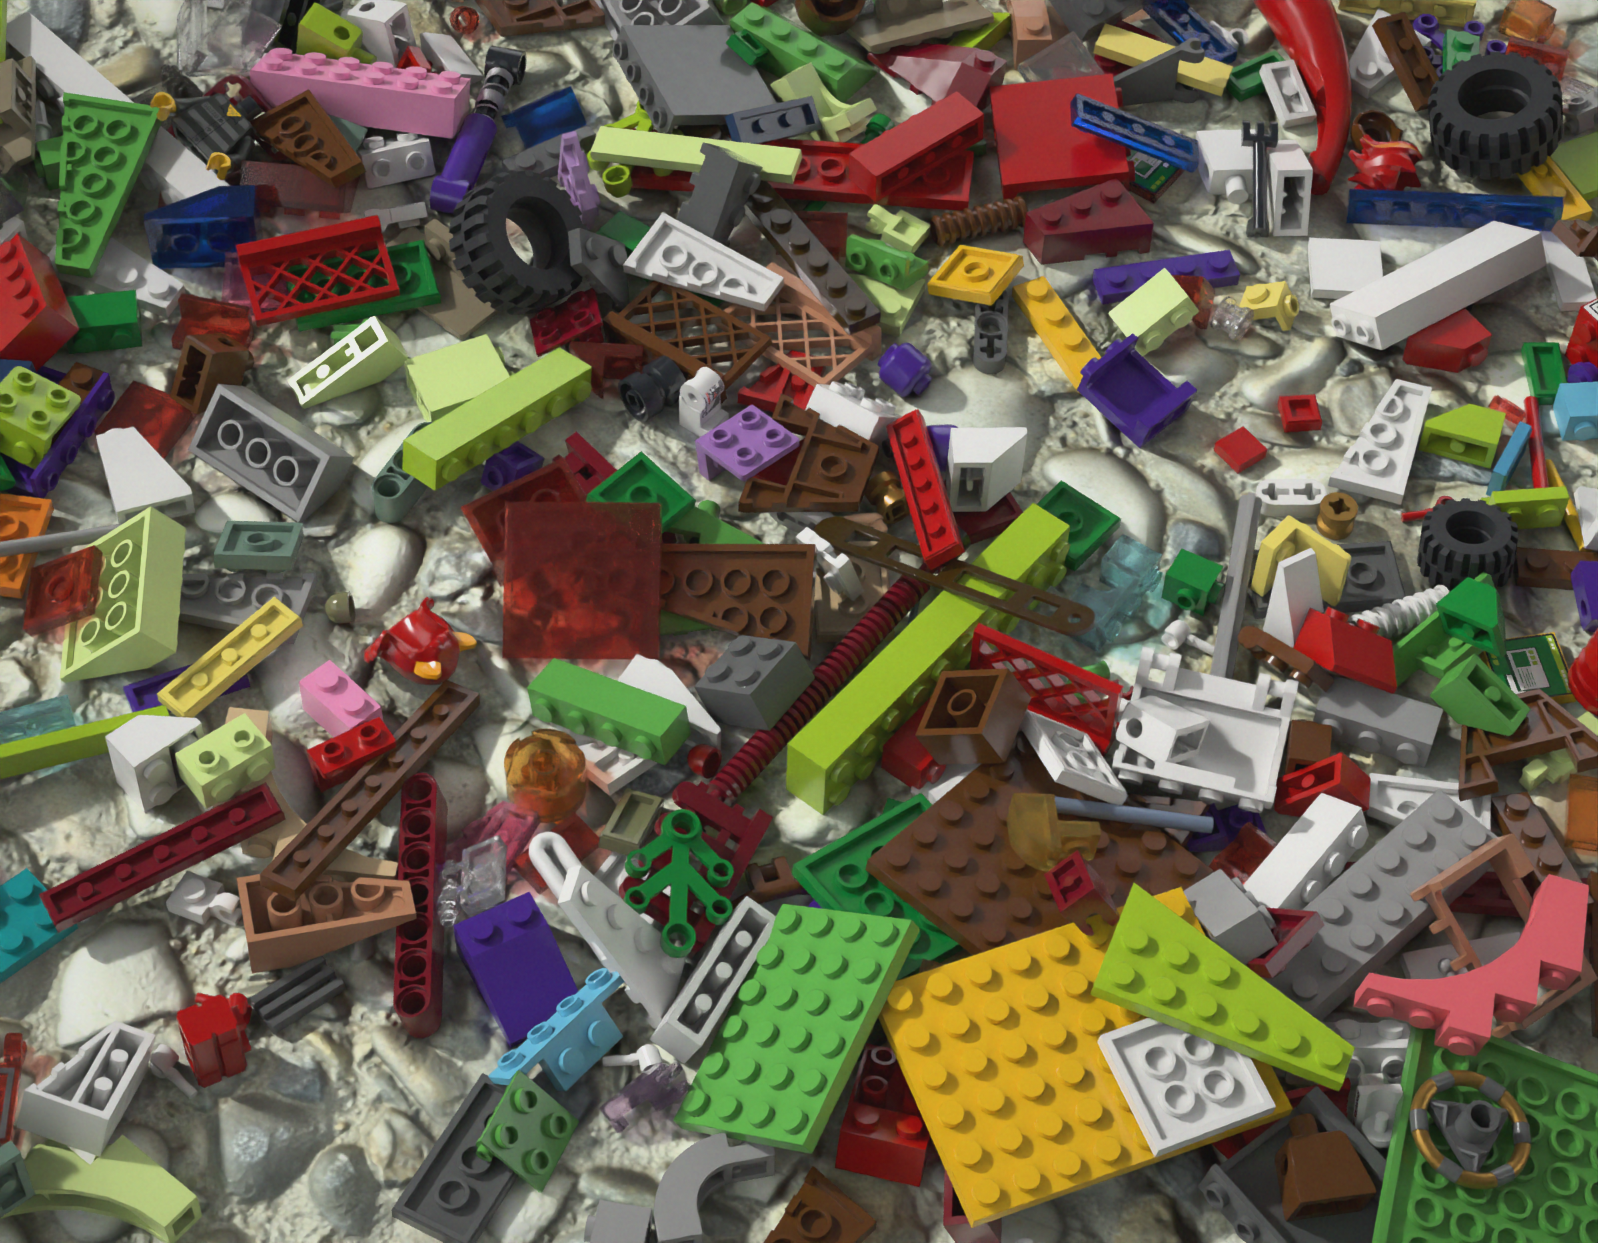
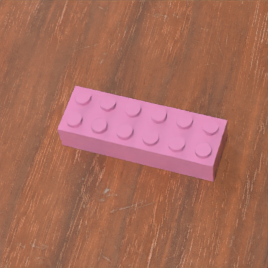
M287 48L272 49L250 70V83L273 108L309 89L328 115L345 119L360 126L453 139L460 130L464 119L469 115L471 79L463 78L457 72L444 71L440 74L427 73V70L422 67L393 68V65L387 62H375L370 65L359 63L358 59L352 57L334 60L327 59L326 55L316 52L305 55L292 54V50Z

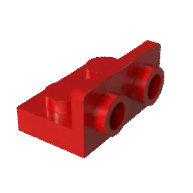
M377 717L307 750L314 783L321 793L350 780L368 760L397 746L395 737L381 718Z

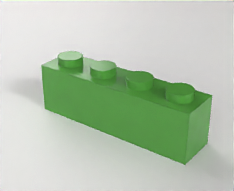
M553 658L527 687L533 716L544 722L554 723L570 729L576 734L586 735L602 741L608 746L623 749L638 755L640 758L649 759L663 765L668 763L691 735L687 707L685 705Z

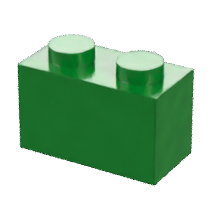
M136 290L66 297L79 327V330L66 342L69 354L143 347L141 314Z

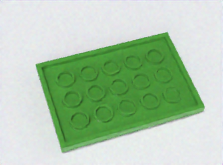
M782 904L775 918L767 943L757 953L756 960L748 971L673 1121L684 1130L710 1135L726 1133L727 1138L812 1154L920 931L919 927L912 920Z

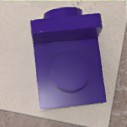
M516 441L508 448L493 454L492 457L486 460L481 483L508 500L514 497L518 480L541 471L545 458L519 441Z

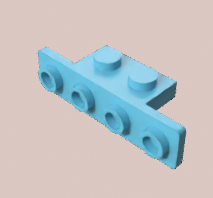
M601 968L591 973L585 980L586 985L579 992L562 1000L556 1007L557 1012L550 1019L533 1027L527 1034L528 1039L521 1046L507 1052L498 1060V1067L488 1076L492 1083L509 1085L517 1070L526 1075L539 1063L557 1091H567L623 1037L602 1005V1002L625 982L617 971L610 973L606 968Z

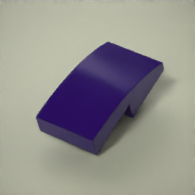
M1215 803L1209 804L1211 806L1205 814L1207 817H1213L1212 833L1194 832L1187 843L1189 851L1194 852L1239 848L1267 841V832L1259 813L1240 809L1238 807L1239 804L1217 810Z

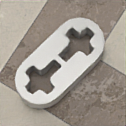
M1266 479L1258 484L1255 494L1262 499L1261 514L1265 516L1287 517L1290 515L1292 517H1310L1320 513V503L1324 496L1327 495V490L1321 482L1314 479ZM1269 495H1273L1274 500H1270Z

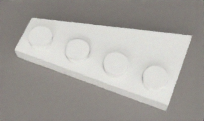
M1396 379L1377 406L1375 414L1369 423L1367 422L1360 431V435L1354 445L1350 446L1344 455L1339 467L1335 468L1331 474L1328 486L1401 505L1432 388Z

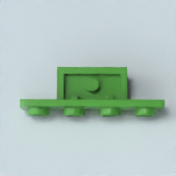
M1482 572L1474 579L1494 587L1490 574ZM1437 610L1393 646L1397 687L1418 669L1442 679L1449 670L1473 654L1478 656L1484 650L1445 634Z

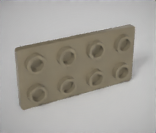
M875 0L877 18L857 22L847 32L869 52L881 54L890 51L891 47L899 45L914 46L920 44L924 39L932 37L947 38L952 36L953 32L964 29L968 31L982 29L985 24L994 22V15L976 0H948L944 2L943 0Z
M32 56L16 62L11 58L0 63V117L3 120V123L0 124V174L23 166L35 159L36 61Z
M435 218L424 226L425 234L415 227H409L387 243L386 247L419 240L425 241L441 294V303L418 307L417 309L458 339L464 340L500 311L491 308L490 302H481L475 297L476 292L474 289H468L463 283L464 276L460 270L456 271L453 260L456 259L455 254L450 252L449 239L453 238V234L449 233L448 227Z

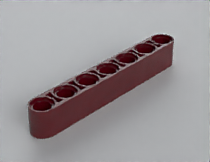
M427 773L414 774L404 782L401 789L398 880L409 881L416 919L396 926L393 1005L406 1031L415 1038L429 1037L439 1029L442 1021L448 807L436 780Z

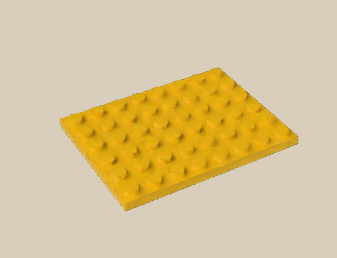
M1181 887L1153 896L1205 935ZM1124 906L1116 908L1119 916H1121ZM1100 914L1086 919V922L1093 929V936L1081 932L1073 922L895 981L878 1016L971 1228L1289 1116L1293 1108L1272 1066L1251 1058L1276 1105L1273 1113L1154 1157L1097 1043L1100 1035L1149 1018L1090 995L1118 924L1110 926L1103 921Z

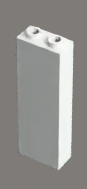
M1492 221L1330 303L1332 326L1336 336L1384 350L1546 266L1541 232Z

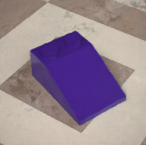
M530 892L453 925L456 952L511 1048L525 1042L528 1039V1032L533 1027L550 1019L557 1012L556 1007L562 1000L579 992L552 931Z

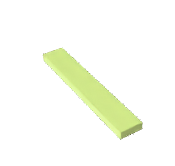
M600 126L590 151L592 160L689 172L696 171L700 173L706 156L700 153L703 142L728 148L762 166L763 168L759 174L761 180L793 184L802 160L801 149Z

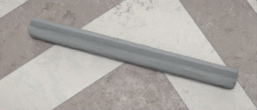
M1249 492L1248 495H1242L1239 500L1210 675L1232 680L1239 646L1237 634L1240 633L1242 628L1262 507V499L1256 496L1255 493Z

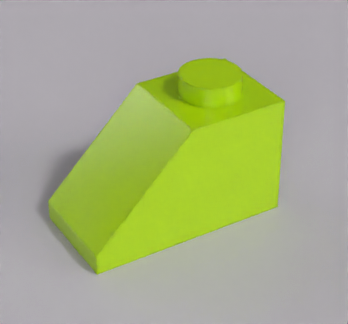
M1467 404L1426 420L1418 450L1491 469L1506 413Z

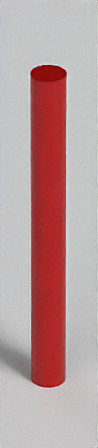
M1528 396L1524 399L1523 403L1526 424L1531 425V429H1533L1528 442L1533 488H1548L1539 403L1537 397Z

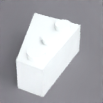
M117 1021L112 1022L79 1048L78 1054L66 1064L60 1062L52 1068L49 1077L38 1085L31 1084L24 1090L17 1127L100 1157L147 1073L155 1035Z

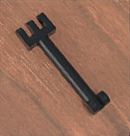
M1242 120L1241 146L1253 147V217L1247 222L1246 236L1254 237L1255 234H1260V237L1268 238L1267 147L1276 148L1278 144V122H1270L1269 134H1264V121H1256L1255 134L1250 133V121Z

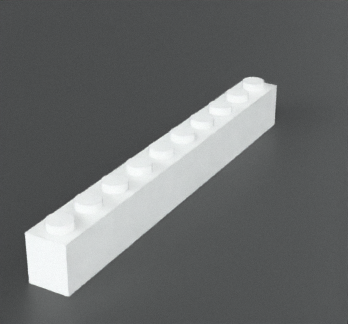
M26 12L7 23L5 61L13 58L16 62L32 56L36 61V87L43 98L52 100L63 115L65 107L63 92L134 103L30 12ZM160 126L138 175L145 187L150 191L154 190L158 193L171 210L176 209L184 216L191 228L199 229L208 238L242 218L238 192L224 180H219L217 174L212 169L207 171L205 163Z

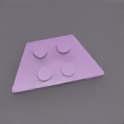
M576 131L562 134L558 181L560 186H565L566 191L570 194L571 198L569 200L574 206L578 205L582 212L580 216L581 221L590 230L594 228L595 216L599 215L597 205H600V198L595 184L590 185L587 174L589 172L588 161L584 151H581Z

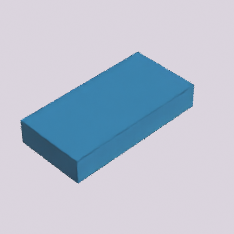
M1521 421L1518 423L1492 472L1486 495L1491 496L1493 491H1504L1527 449L1533 430L1531 425Z

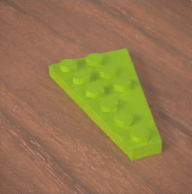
M1133 883L1090 995L1339 1092L1355 1047L1156 898Z

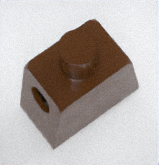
M223 333L186 336L170 398L196 415L205 412L218 384L241 386L245 371L252 369L254 366L252 353L248 348Z
M1309 1113L1295 1116L1289 1120L1288 1125L1292 1137L1284 1142L1275 1155V1165L1286 1222L1362 1211L1377 1191L1347 1134L1341 1130L1319 1133L1314 1116Z

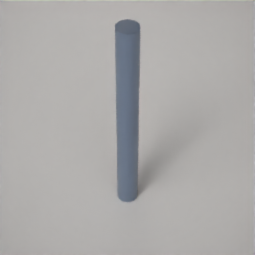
M1050 796L1048 811L1051 813L1210 834L1213 829V817Z

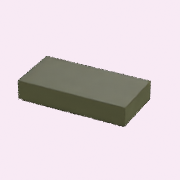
M626 788L600 835L599 848L627 856L633 850H641L663 811L665 799Z

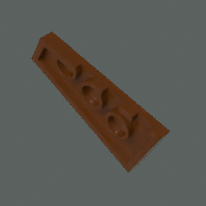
M309 89L250 121L256 136L335 189L367 172L361 159Z
M812 1166L805 1177L804 1184L797 1195L792 1197L785 1208L783 1217L774 1231L771 1230L764 1243H862L876 1230L877 1221Z

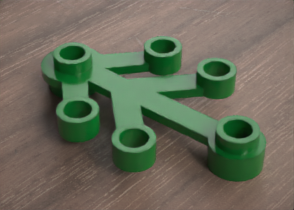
M678 809L669 813L662 822L661 835L641 850L631 851L625 862V871L633 878H643L648 874L652 861L672 848L671 863L639 887L629 888L623 899L627 905L641 915L646 911L650 900L670 886L669 923L666 924L661 934L660 946L663 952L672 958L687 956L691 952L696 940L694 928L687 923L688 888L707 907L705 910L706 918L715 925L726 923L733 910L730 900L720 896L689 864L690 851L708 868L707 880L712 886L717 888L727 886L734 873L732 864L725 859H721L701 838L702 825L695 813L686 809ZM674 829H684L687 835L679 834ZM640 860L644 863L645 867H635L631 861ZM714 870H723L727 876L719 877L714 873ZM638 897L643 901V904L635 905L630 901V898ZM712 907H722L725 910V914L715 913ZM677 939L681 941L683 946H675L669 940Z

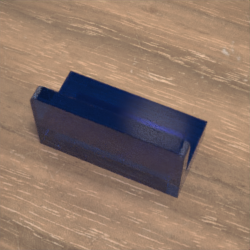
M571 86L556 90L501 115L506 129L516 126L526 150L558 135L572 132L586 125L585 117Z

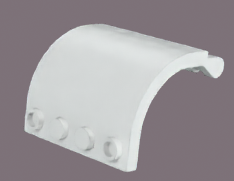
M1143 646L1131 701L1150 695L1156 696L1210 719L1198 755L1177 763L1157 759L1154 762L1120 742L1119 749L1115 751L1113 759V773L1119 774L1118 779L1120 781L1130 784L1142 785L1143 780L1158 783V789L1168 793L1182 794L1184 789L1199 793L1198 798L1207 802L1220 804L1223 799L1239 802L1238 807L1246 811L1262 813L1263 808L1271 810L1299 681L1287 679L1286 682L1271 679L1269 674L1260 673L1257 685L1179 668L1182 655L1170 652L1169 656L1154 653V648ZM1151 668L1166 671L1163 683L1148 680ZM1267 695L1282 698L1280 710L1265 707Z

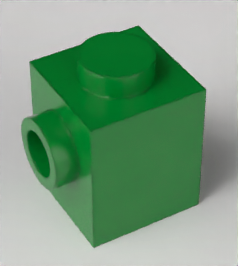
M1181 549L1165 575L1161 598L1178 605L1184 610H1189L1203 616L1210 603L1216 605L1223 594L1225 583L1220 581L1224 566Z

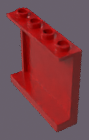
M1113 74L990 86L991 115L1003 201L1008 198L1013 201L1017 197V193L1096 185L1115 178L1122 182V185L1129 192V182L1135 181V167L1133 160L1127 161V157L1131 156L1130 137L1123 136L1122 133L1127 132L1125 111L1119 112L1118 108H1123L1121 87H1115Z

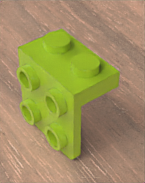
M14 367L0 383V452L36 469L49 451L52 437L80 406V396L24 367Z

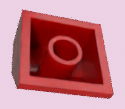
M1327 607L1325 613L1310 608L1293 648L1332 672L1394 694L1397 682L1392 641L1378 634L1380 627L1358 618L1356 625L1349 623L1347 620L1350 615L1331 607Z

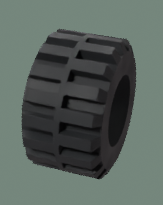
M1461 498V501L1452 499L1447 500L1445 505L1437 504L1433 507V511L1427 512L1422 522L1417 564L1420 567L1423 577H1429L1428 582L1433 586L1444 585L1449 591H1452L1467 577L1475 579L1482 572L1491 575L1496 590L1497 587H1503L1507 584L1508 578H1511L1519 538L1516 522L1511 521L1512 517L1507 512H1501L1500 507L1494 504L1488 505L1486 501L1479 499L1478 501H1470V498Z

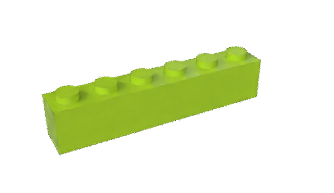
M559 347L404 439L402 470L431 489L438 490L475 466L482 464L485 460L492 457L493 454L508 448L514 442L534 432L537 428L559 417L565 411L590 397L592 366Z

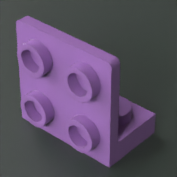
M752 404L695 440L699 473L710 481L720 473L728 470L741 481H746L799 447V438Z

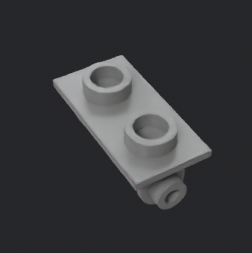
M1598 86L1593 89V92L1584 96L1573 97L1567 101V104L1563 105V115L1566 121L1563 123V129L1566 134L1577 136L1593 128V115L1595 123L1598 124Z

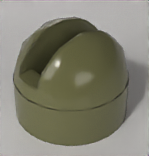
M350 591L336 593L326 601L325 611L328 618L334 623L343 624L355 621V604Z

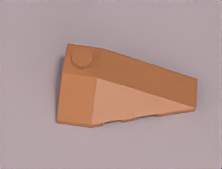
M1006 0L1007 11L1012 15L1010 36L1015 70L1054 69V67L1082 69L1080 45H1078L1049 0Z
M260 874L236 878L252 974L299 965L416 919L409 881L359 877L354 882L332 880L331 875L321 874L295 902L262 887L260 884Z

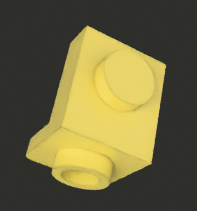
M1286 281L1256 284L1246 287L1238 313L1243 321L1276 317L1281 329L1287 331L1291 330L1295 316L1299 312V303L1297 297L1292 295Z

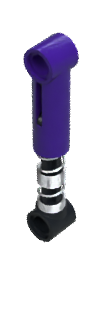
M493 45L488 49L484 67V86L480 90L472 113L467 115L463 121L441 176L437 175L433 180L429 199L431 210L453 214L457 203L462 201L465 194L474 189L497 132L494 119L500 116L505 104L504 98L508 96V91L514 84L520 85L523 81L527 63L525 51Z

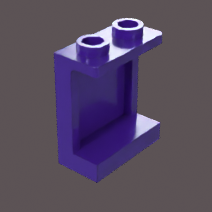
M1132 333L1123 341L1120 338L1115 340L1107 348L1102 358L1098 360L1094 357L1082 368L1080 374L1083 377L1077 391L1137 447L1141 448L1189 409L1197 389L1188 381L1176 388L1135 350V345L1139 338Z

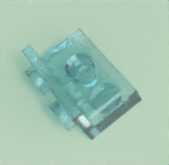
M68 694L0 712V745L75 727L76 724Z

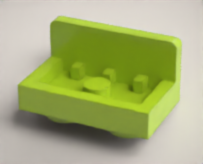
M1566 486L1493 491L1491 497H1484L1480 500L1486 501L1488 505L1494 504L1500 507L1501 512H1507L1512 517L1511 521L1516 522L1518 529L1560 526L1570 497Z

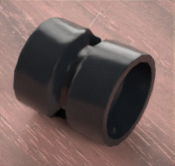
M660 356L644 366L643 374L635 371L620 380L618 391L629 413L636 420L646 422L662 412L664 406L670 407L679 401L680 388L686 382V379L674 361L667 356Z

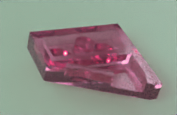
M505 801L500 802L487 811L483 818L475 820L461 829L463 836L449 845L447 850L444 848L446 866L504 883L541 822L538 811Z

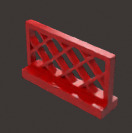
M378 215L236 245L242 279H244L257 327L400 296ZM374 249L379 251V255L373 263L358 257L364 251ZM334 257L344 259L338 270L323 265V262ZM303 264L309 267L302 278L287 272L291 266ZM352 264L366 269V272L359 281L345 275ZM316 272L331 277L324 288L309 282ZM266 273L273 275L266 286L253 281L251 278L252 276ZM373 274L387 279L389 285L374 288L367 285ZM281 279L295 285L288 296L273 290ZM338 282L353 287L347 295L338 296L331 292ZM303 289L318 295L310 303L303 304L295 300ZM267 297L282 303L277 310L261 313L260 306Z
M979 623L973 632L969 670L1005 669L1007 667L1002 662L1008 661L1016 670L1012 674L1031 697L1027 710L1087 733L1104 758L1116 739V732L1120 724L1117 721L1124 686ZM986 642L995 645L999 652H993ZM1022 658L1031 661L1035 667L1029 668ZM1058 674L1067 677L1072 683L1065 684ZM1044 676L1052 687L1046 688L1038 677ZM1094 690L1110 696V699L1101 700ZM1080 692L1088 703L1082 704L1074 693Z

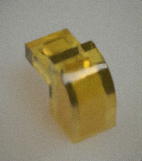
M1013 793L1006 817L1008 835L1013 851L1023 862L1035 869L1048 872L1057 865L1058 859H1066L1077 850L1086 860H1093L1101 837L1099 822L1058 821L1054 794Z

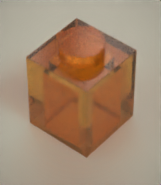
M1512 0L1504 9L1498 32L1532 51L1540 42H1546L1552 36L1556 27L1553 21L1557 9L1542 0Z

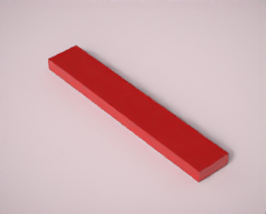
M915 409L888 424L886 430L924 562L932 570L964 553L965 550L925 419L919 409Z

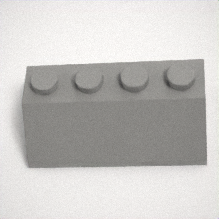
M226 384L217 385L188 448L190 452L298 523H303L340 489L354 459L352 455L248 388Z

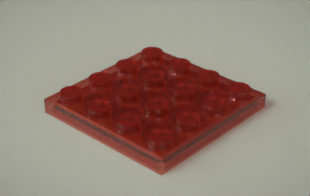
M505 502L502 658L632 660L636 654H639L648 659L660 660L662 503Z

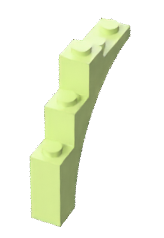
M121 1135L113 1144L106 1145L101 1156H95L91 1164H88L67 1145L51 1139L33 1147L26 1155L24 1164L35 1195L0 1219L42 1210H81L115 1217L146 1230L163 1243H175L202 1217L198 1198L192 1191L124 1135Z

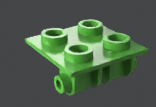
M517 1070L510 1084L506 1087L501 1101L495 1107L492 1117L489 1118L483 1134L476 1142L478 1148L476 1155L488 1162L493 1157H497L541 1193L571 1139L579 1120L523 1072Z

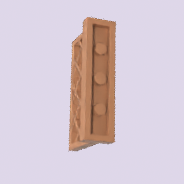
M773 262L765 268L784 277V286L773 299L775 304H770L765 312L732 303L724 310L734 317L751 316V323L747 324L763 333L778 332V340H772V345L762 355L776 364H781V367L787 368L792 374L797 375L813 387H816L817 384L831 385L832 381L838 382L865 358L873 361L881 354V328L879 326L873 325L849 336L800 278ZM793 313L802 318V320L781 321V314ZM776 314L777 322L755 323V315ZM715 324V326L723 331L729 332V327L724 324ZM808 330H821L830 337L808 338ZM803 331L804 339L783 340L782 332ZM750 338L739 340L750 348L757 343ZM847 346L854 350L852 354L836 355L835 347ZM831 347L830 356L810 357L809 349ZM805 349L806 357L790 358L784 354L783 350ZM832 366L833 370L822 378L812 372L811 367Z

